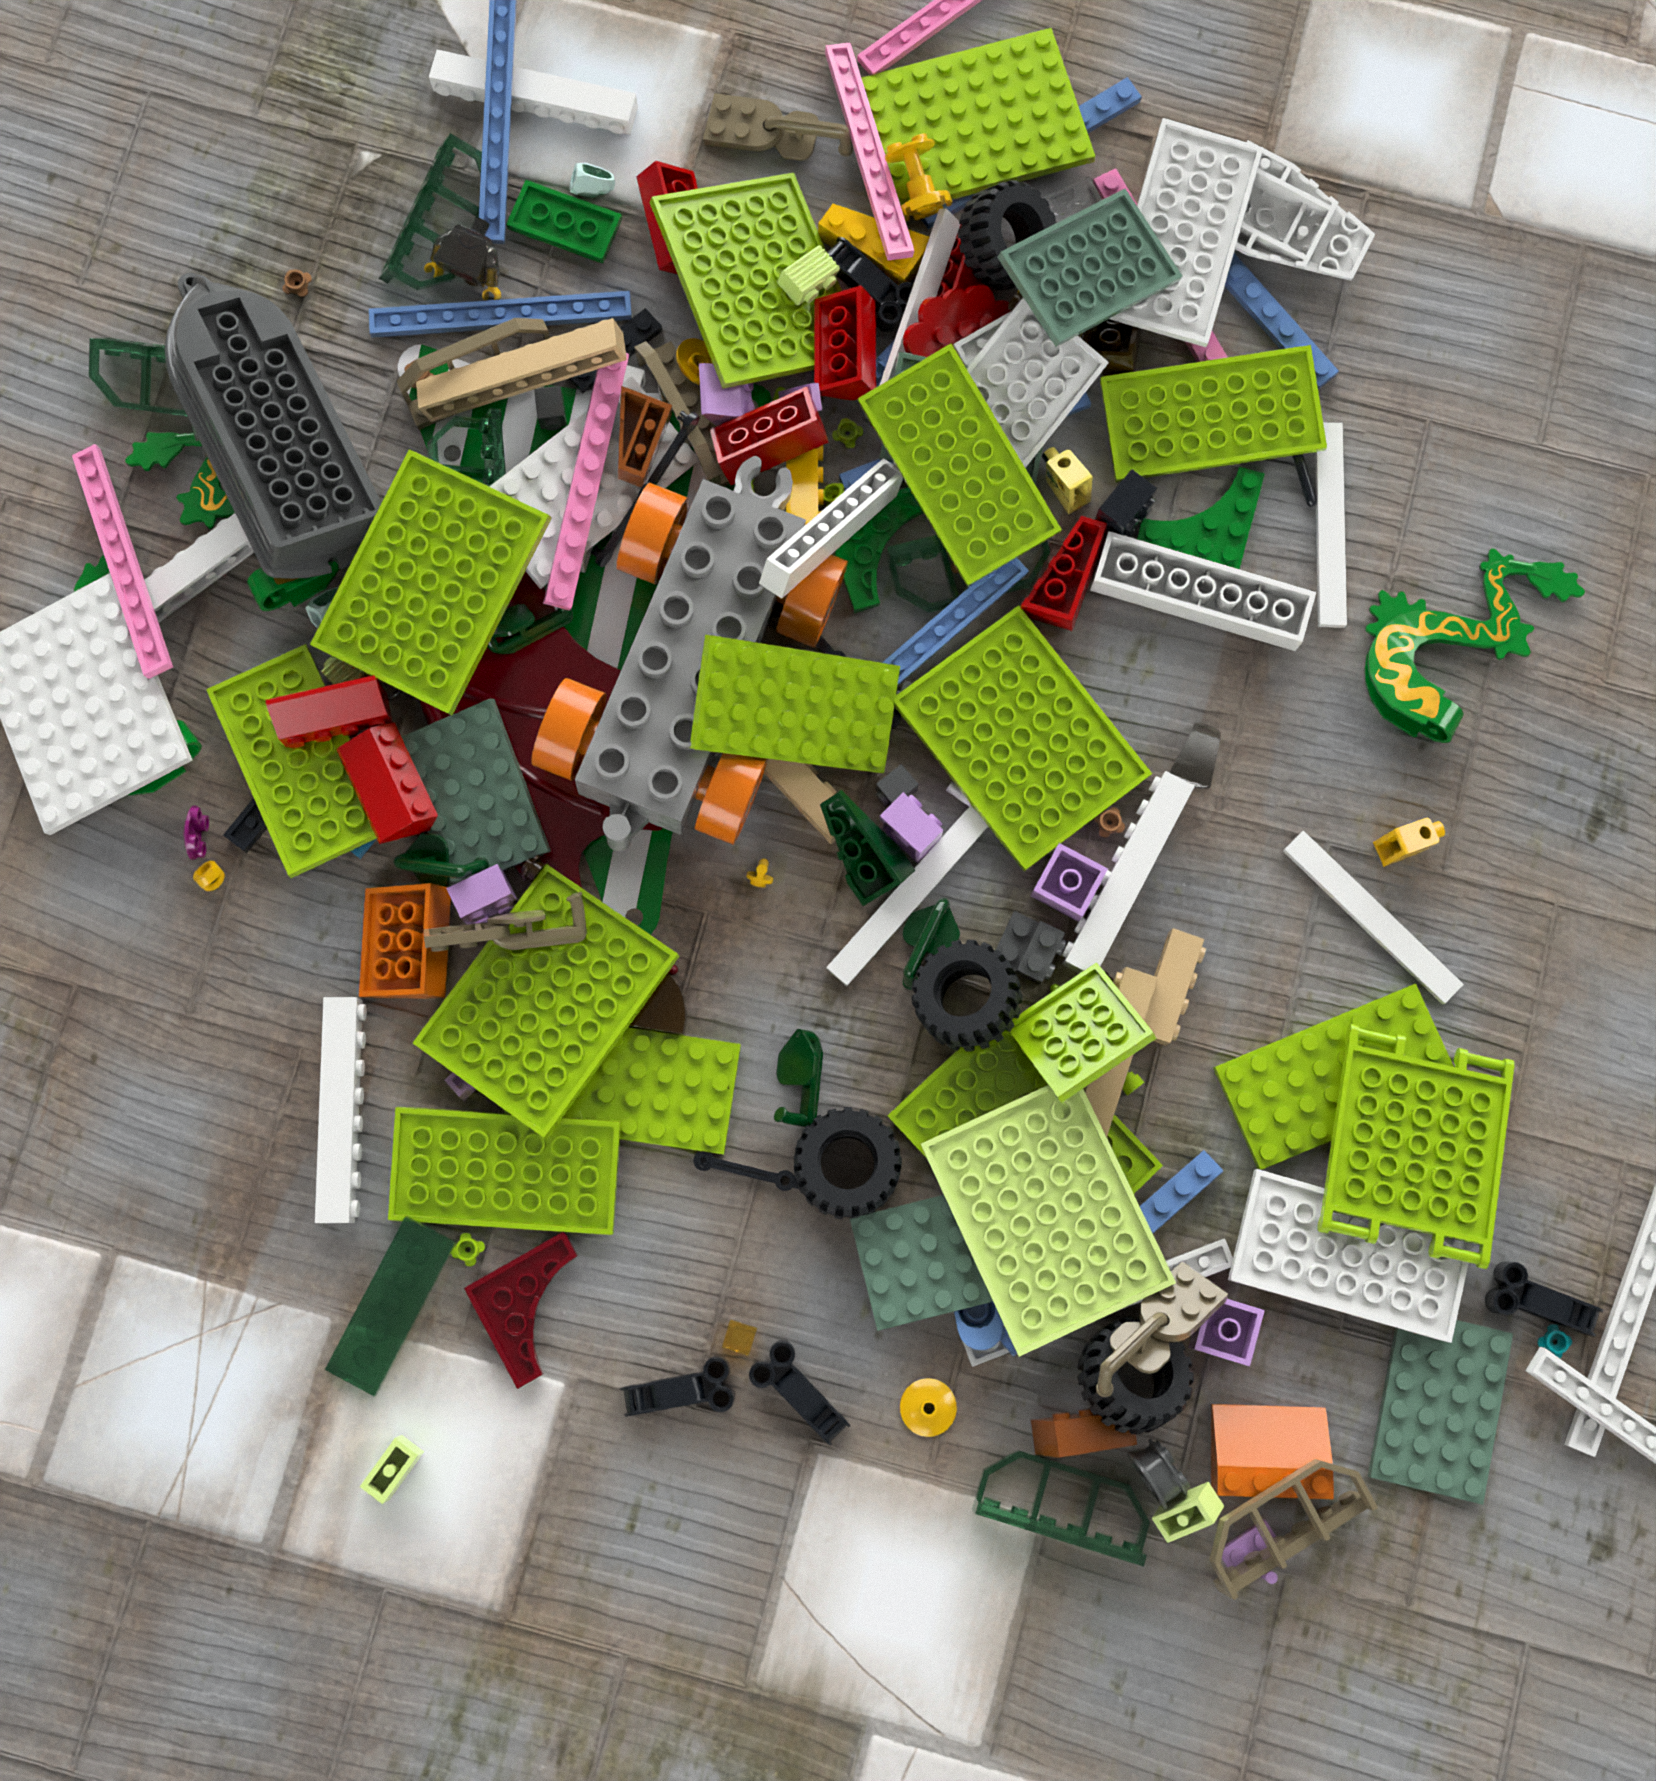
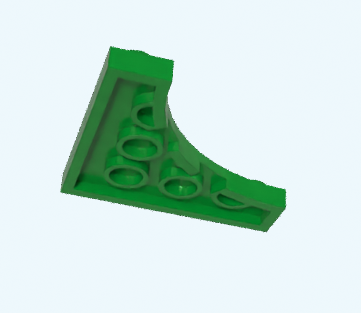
M1239 467L1232 485L1213 506L1185 519L1160 521L1145 518L1141 522L1137 540L1240 569L1265 473Z
M909 487L899 490L897 496L834 552L835 556L848 561L843 580L854 613L880 606L876 576L884 548L892 536L904 524L924 513Z

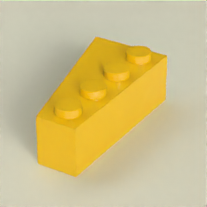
M832 204L818 223V233L821 241L833 247L837 243L836 239L839 236L845 238L898 286L904 282H912L915 278L930 238L908 229L914 248L913 257L887 261L874 217Z
M823 445L786 461V468L790 470L793 481L790 500L786 505V512L805 519V525L822 512L818 511V505H823V489H818V483H823V467H818V461H823Z

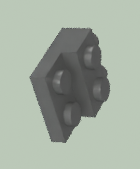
M1014 911L996 950H999L1005 956L1016 974L1040 985L1043 979H1050L1055 969V965L1051 964L1055 954L1059 956L1062 954L1067 941L1063 939L1065 932Z

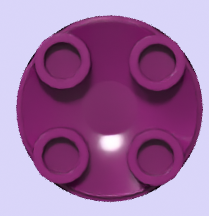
M196 805L191 806L183 828L184 845L191 860L204 858L207 852L206 842L201 841L202 831L207 832L209 829L208 815H202L201 808Z

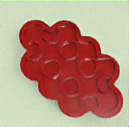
M972 285L965 291L962 289H950L945 292L943 297H928L920 304L918 310L919 322L910 325L905 330L903 336L904 349L909 354L929 357L947 345L955 344L1011 311L1007 309L1009 302L995 300L993 292L985 285Z

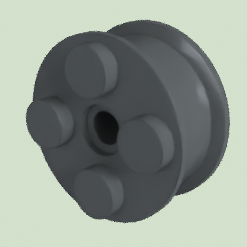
M1149 1439V1446L1135 1455L1129 1453L1128 1457L1147 1488L1165 1510L1167 1509V1502L1181 1493L1184 1496L1188 1494L1186 1489L1190 1487V1484L1182 1472H1178L1172 1464L1175 1461L1166 1447H1162L1158 1440L1154 1442L1152 1439Z

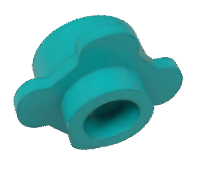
M1552 1324L1547 1327L1545 1335L1538 1338L1537 1344L1560 1359L1562 1353L1566 1352L1569 1346H1571L1572 1339L1569 1335L1559 1331L1557 1325ZM1553 1339L1557 1340V1344L1554 1345L1552 1343Z

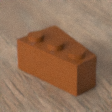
M621 386L618 479L642 488L646 483L671 419L672 405Z
M1089 1408L1078 1410V1414L1070 1415L1069 1412L1052 1414V1417L1031 1420L1035 1455L1061 1458L1137 1445L1136 1434H1131L1129 1430L1122 1433L1114 1429V1424L1106 1426L1101 1422L1102 1417L1098 1413L1094 1415Z

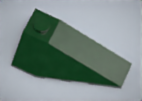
M842 790L820 804L830 835L834 836L839 849L836 853L839 860L843 861L847 874L845 878L847 884L862 906L898 886L916 871L900 847Z

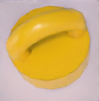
M215 861L203 863L193 875L194 881L205 891L217 889L224 882L225 873Z

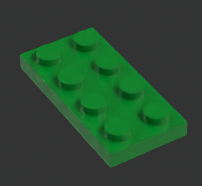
M525 180L506 226L508 230L603 264L622 222V214Z

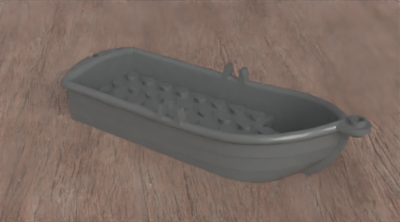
M194 273L182 275L178 280V290L183 300L171 319L165 340L167 371L173 388L192 424L194 438L196 441L200 440L202 444L203 457L209 458L263 571L273 578L295 579L332 573L331 566L329 565L331 561L336 562L340 570L348 567L358 551L381 505V501L294 327L275 304L260 295L240 288L210 282L203 275Z

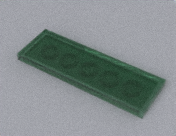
M406 1216L325 1370L366 1393L376 1396L457 1242Z

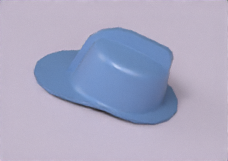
M993 1302L954 1311L958 1333L961 1340L968 1347L975 1350H987L994 1347L1000 1341L1003 1334V1322Z

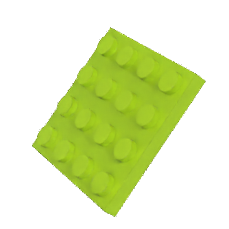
M1097 962L1023 1011L1019 1018H1013L1012 1021L1015 1026L1009 1032L1061 1103L1157 1039L1154 1032Z

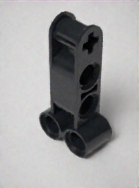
M839 236L836 239L837 243L828 252L829 257H832L833 261H836V265L840 267L836 276L850 288L861 285L875 300V311L878 312L876 315V326L883 332H892L896 329L908 303L903 301L900 295L905 294L910 297L914 284L904 282L898 286L848 240ZM883 313L892 314L894 320L885 319Z
M1501 1262L1496 1265L1493 1276L1499 1287L1491 1289L1485 1296V1305L1489 1311L1495 1314L1510 1315L1519 1309L1591 1337L1596 1336L1593 1332L1599 1313H1603V1309L1529 1281L1527 1269L1518 1262ZM1510 1267L1515 1273V1278L1512 1282L1506 1277V1272ZM1501 1294L1506 1298V1305L1503 1309L1498 1306L1497 1302Z
M787 1340L776 1341L770 1349V1361L759 1360L751 1366L749 1372L751 1383L758 1388L772 1385L819 1436L831 1446V1441L846 1426L850 1427V1423L792 1363L795 1358L793 1345ZM783 1345L789 1348L791 1355L788 1360L779 1361L775 1358L774 1351L777 1347ZM759 1366H764L770 1371L769 1379L764 1382H760L754 1377V1370ZM837 1420H839L827 1433H825Z
M713 1356L705 1362L702 1372L620 1387V1391L624 1392L627 1413H624L625 1417L708 1402L710 1407L717 1412L729 1410L735 1401L734 1390L730 1386L723 1384V1381L730 1373L729 1361L722 1356ZM718 1361L723 1364L725 1368L723 1376L714 1377L711 1375L709 1366L712 1362ZM723 1390L728 1393L730 1399L727 1405L720 1406L715 1402L714 1395L716 1391Z

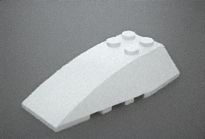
M1263 148L1235 250L1247 256L1351 281L1375 233L1350 212L1346 213L1339 207L1338 201L1332 196L1329 198L1318 188L1319 185L1312 179L1308 180L1300 173L1301 170L1295 164Z

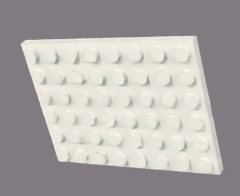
M110 573L0 632V719L45 834L52 835L192 761L158 675L150 679L143 675Z

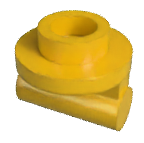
M767 859L759 860L756 868L757 872H747L746 877L751 880L750 884L765 888L767 884L773 883V877L766 874L769 866Z

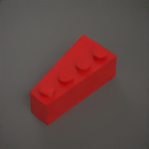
M1084 516L1079 518L1063 542L1061 549L1052 558L1042 577L1037 580L1033 590L1021 604V609L1030 619L1073 631L1107 536V523Z

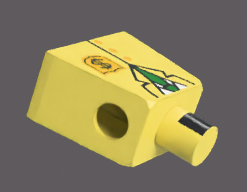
M1055 447L1047 449L1042 454V458L1046 462V481L1069 515L1091 502L1093 476L1071 450H1065L1059 454Z

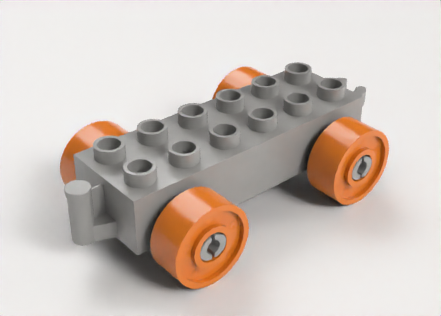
M753 456L743 462L738 469L733 491L703 479L689 513L688 497L648 483L632 511L620 545L617 570L655 584L657 588L607 705L606 693L565 678L557 688L547 708L532 753L533 766L571 781L575 779L579 795L610 807V817H606L604 820L603 831L609 847L614 851L626 850L634 836L648 822L682 835L696 799L702 801V805L696 820L695 830L732 845L736 843L759 789L768 759L723 753L715 768L710 766L715 752L689 748L691 747L690 739L705 635L761 643L777 603H780L784 607L776 633L815 648L833 608L848 565L847 560L831 554L783 598H780L759 584L766 559L800 531L806 522L803 518L783 511L790 500L793 484L791 472L787 468H781L778 471L775 480V491L769 496H759L752 490L751 482L761 471V459Z

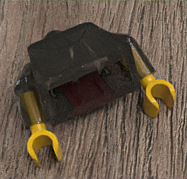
M476 217L471 229L457 224L452 230H448L435 239L430 256L432 262L424 266L426 273L432 272L434 267L435 274L433 277L438 278L444 274V271H447L480 287H484L486 284L488 288L482 293L483 300L489 299V292L493 293L494 300H500L501 292L497 288L499 284L497 250L491 239L485 236L490 227L488 222Z

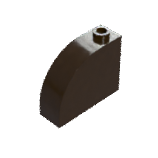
M668 973L629 1025V1028L685 1036L687 1024L685 1000L678 985Z

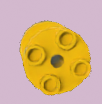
M926 133L914 136L912 142L903 145L901 142H897L886 148L888 153L885 155V161L888 163L904 161L910 181L906 183L910 200L901 206L905 221H909V216L912 215L914 220L930 217L937 214L939 209H944L943 205L945 203L948 207L952 205L950 192L947 190L935 191L931 176L924 173L920 155L926 153L935 145L934 140L928 139Z

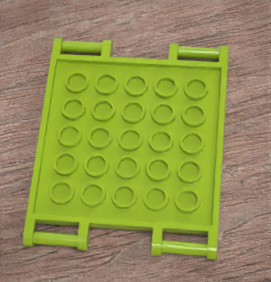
M1349 1024L1346 1030V1047L1321 1215L1317 1225L1318 1232L1328 1233L1331 1231L1362 1238L1367 1243L1375 1244L1379 1235L1380 1223L1432 1234V1240L1428 1249L1429 1257L1439 1259L1442 1256L1473 1263L1478 1268L1487 1269L1491 1258L1514 1074V1061L1506 1058L1497 1060L1468 1053L1466 1049L1458 1048L1454 1055L1455 1067L1404 1056L1406 1043L1404 1035L1395 1034L1391 1036L1360 1029L1359 1025ZM1358 1039L1390 1046L1393 1051L1390 1053L1357 1045ZM1467 1064L1500 1071L1501 1077L1466 1070ZM1334 1212L1368 1220V1226L1365 1228L1332 1220V1214ZM1444 1237L1479 1245V1251L1476 1253L1443 1245Z

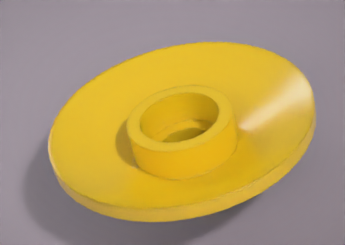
M689 338L684 340L677 348L676 358L681 371L690 381L700 385L699 364H713L704 341Z
M932 1378L917 1380L906 1388L901 1397L900 1414L903 1422L912 1432L920 1436L932 1437L942 1434L952 1425L956 1416L957 1404L954 1394L946 1384ZM926 1403L934 1405V1411L930 1414L925 1413L923 1410Z

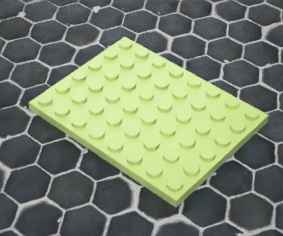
M1047 1085L920 1144L1019 1357L1176 1283L1084 1089H1081L1061 1103Z

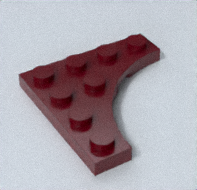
M561 1232L464 1288L517 1389L544 1374L537 1358L534 1343L535 1317L541 1297L553 1277L566 1264L578 1257L566 1232Z

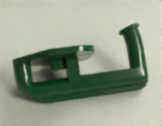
M525 604L514 605L505 610L487 648L496 654L514 653L569 624L573 619L572 609L569 611L558 608L556 611L534 622L535 617ZM511 636L499 643L496 639L497 637Z
M428 833L421 834L405 853L397 855L393 861L397 868L413 871L421 884L432 883L443 887L448 885L450 878L463 879L489 868L488 860L482 856L477 857L474 862L465 865L449 863V849L445 839L439 835Z
M940 898L935 905L911 913L903 928L904 941L914 947L903 971L902 982L906 989L912 990L913 980H918L916 971L921 966L926 953L934 956L939 952L937 950L938 947L945 945L946 948L951 947V942L960 938V931L950 909L948 899Z
M797 1029L779 1052L776 1072L779 1083L783 1085H802L800 1112H788L785 1107H779L774 1113L775 1122L806 1127L807 1125L810 1126L813 1123V1119L817 1117L823 1050L819 1037L812 1031Z

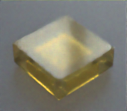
M730 1319L722 1348L749 1356L757 1327Z

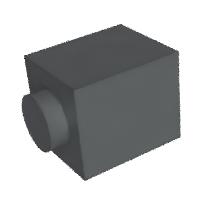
M554 386L534 389L537 418L541 429L552 431L558 430L562 426H567L561 387Z
M900 764L876 783L875 790L877 793L875 796L884 807L890 806L903 792L908 797L918 790L919 784L905 767Z

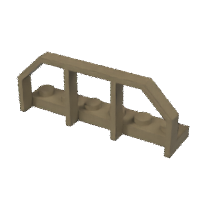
M513 318L416 359L396 382L418 430L448 418L445 417L430 422L419 410L418 399L411 401L407 391L424 372L447 363L449 370L455 368L453 360L488 345H491L494 356L500 354L497 341L516 333L542 334L544 340L549 339V331L544 320Z
M646 341L635 346L634 349L639 367L647 364L657 381L660 401L671 404L676 417L678 415L681 416L679 414L681 411H684L687 415L694 412L700 417L697 426L690 432L684 443H687L689 447L693 446L706 480L722 487L729 485L728 479L718 464L710 429L716 427V425L702 415L700 392L696 384L690 381L681 371L676 358L677 350L672 341L656 349H653ZM678 420L679 423H680V429H681V428H682V425H683V422H681L680 420Z
M1314 1459L1220 1518L1209 1559L1218 1578L1213 1580L1218 1591L1233 1600L1239 1597L1237 1594L1239 1590L1277 1566L1284 1569L1287 1567L1286 1560L1317 1540L1328 1541L1331 1539L1328 1533L1366 1509L1372 1511L1378 1509L1360 1473L1346 1467ZM1322 1467L1349 1475L1358 1492L1347 1491L1338 1497L1339 1501L1333 1505L1321 1507L1316 1511L1300 1481ZM1292 1486L1309 1520L1294 1524L1291 1527L1292 1531L1284 1536L1272 1538L1257 1508ZM1249 1513L1267 1548L1250 1552L1243 1558L1244 1561L1237 1566H1230L1224 1569L1221 1559L1229 1527Z

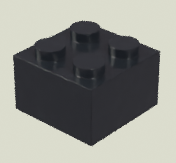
M1131 469L1100 506L1095 520L1107 523V534L1110 531L1131 537L1136 530L1135 527L1138 522H1143L1152 511L1151 507L1156 502V499L1153 497L1157 488Z

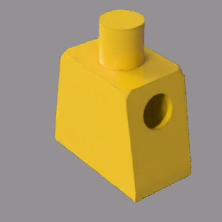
M1427 817L1396 828L1374 841L1373 844L1385 867L1439 843V838L1445 835V829L1441 822L1432 823Z

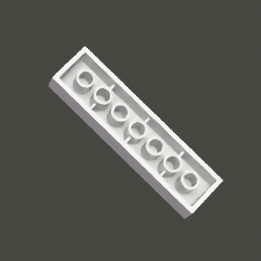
M1110 531L1104 541L1090 591L1293 651H1296L1303 642L1316 595L1314 591Z

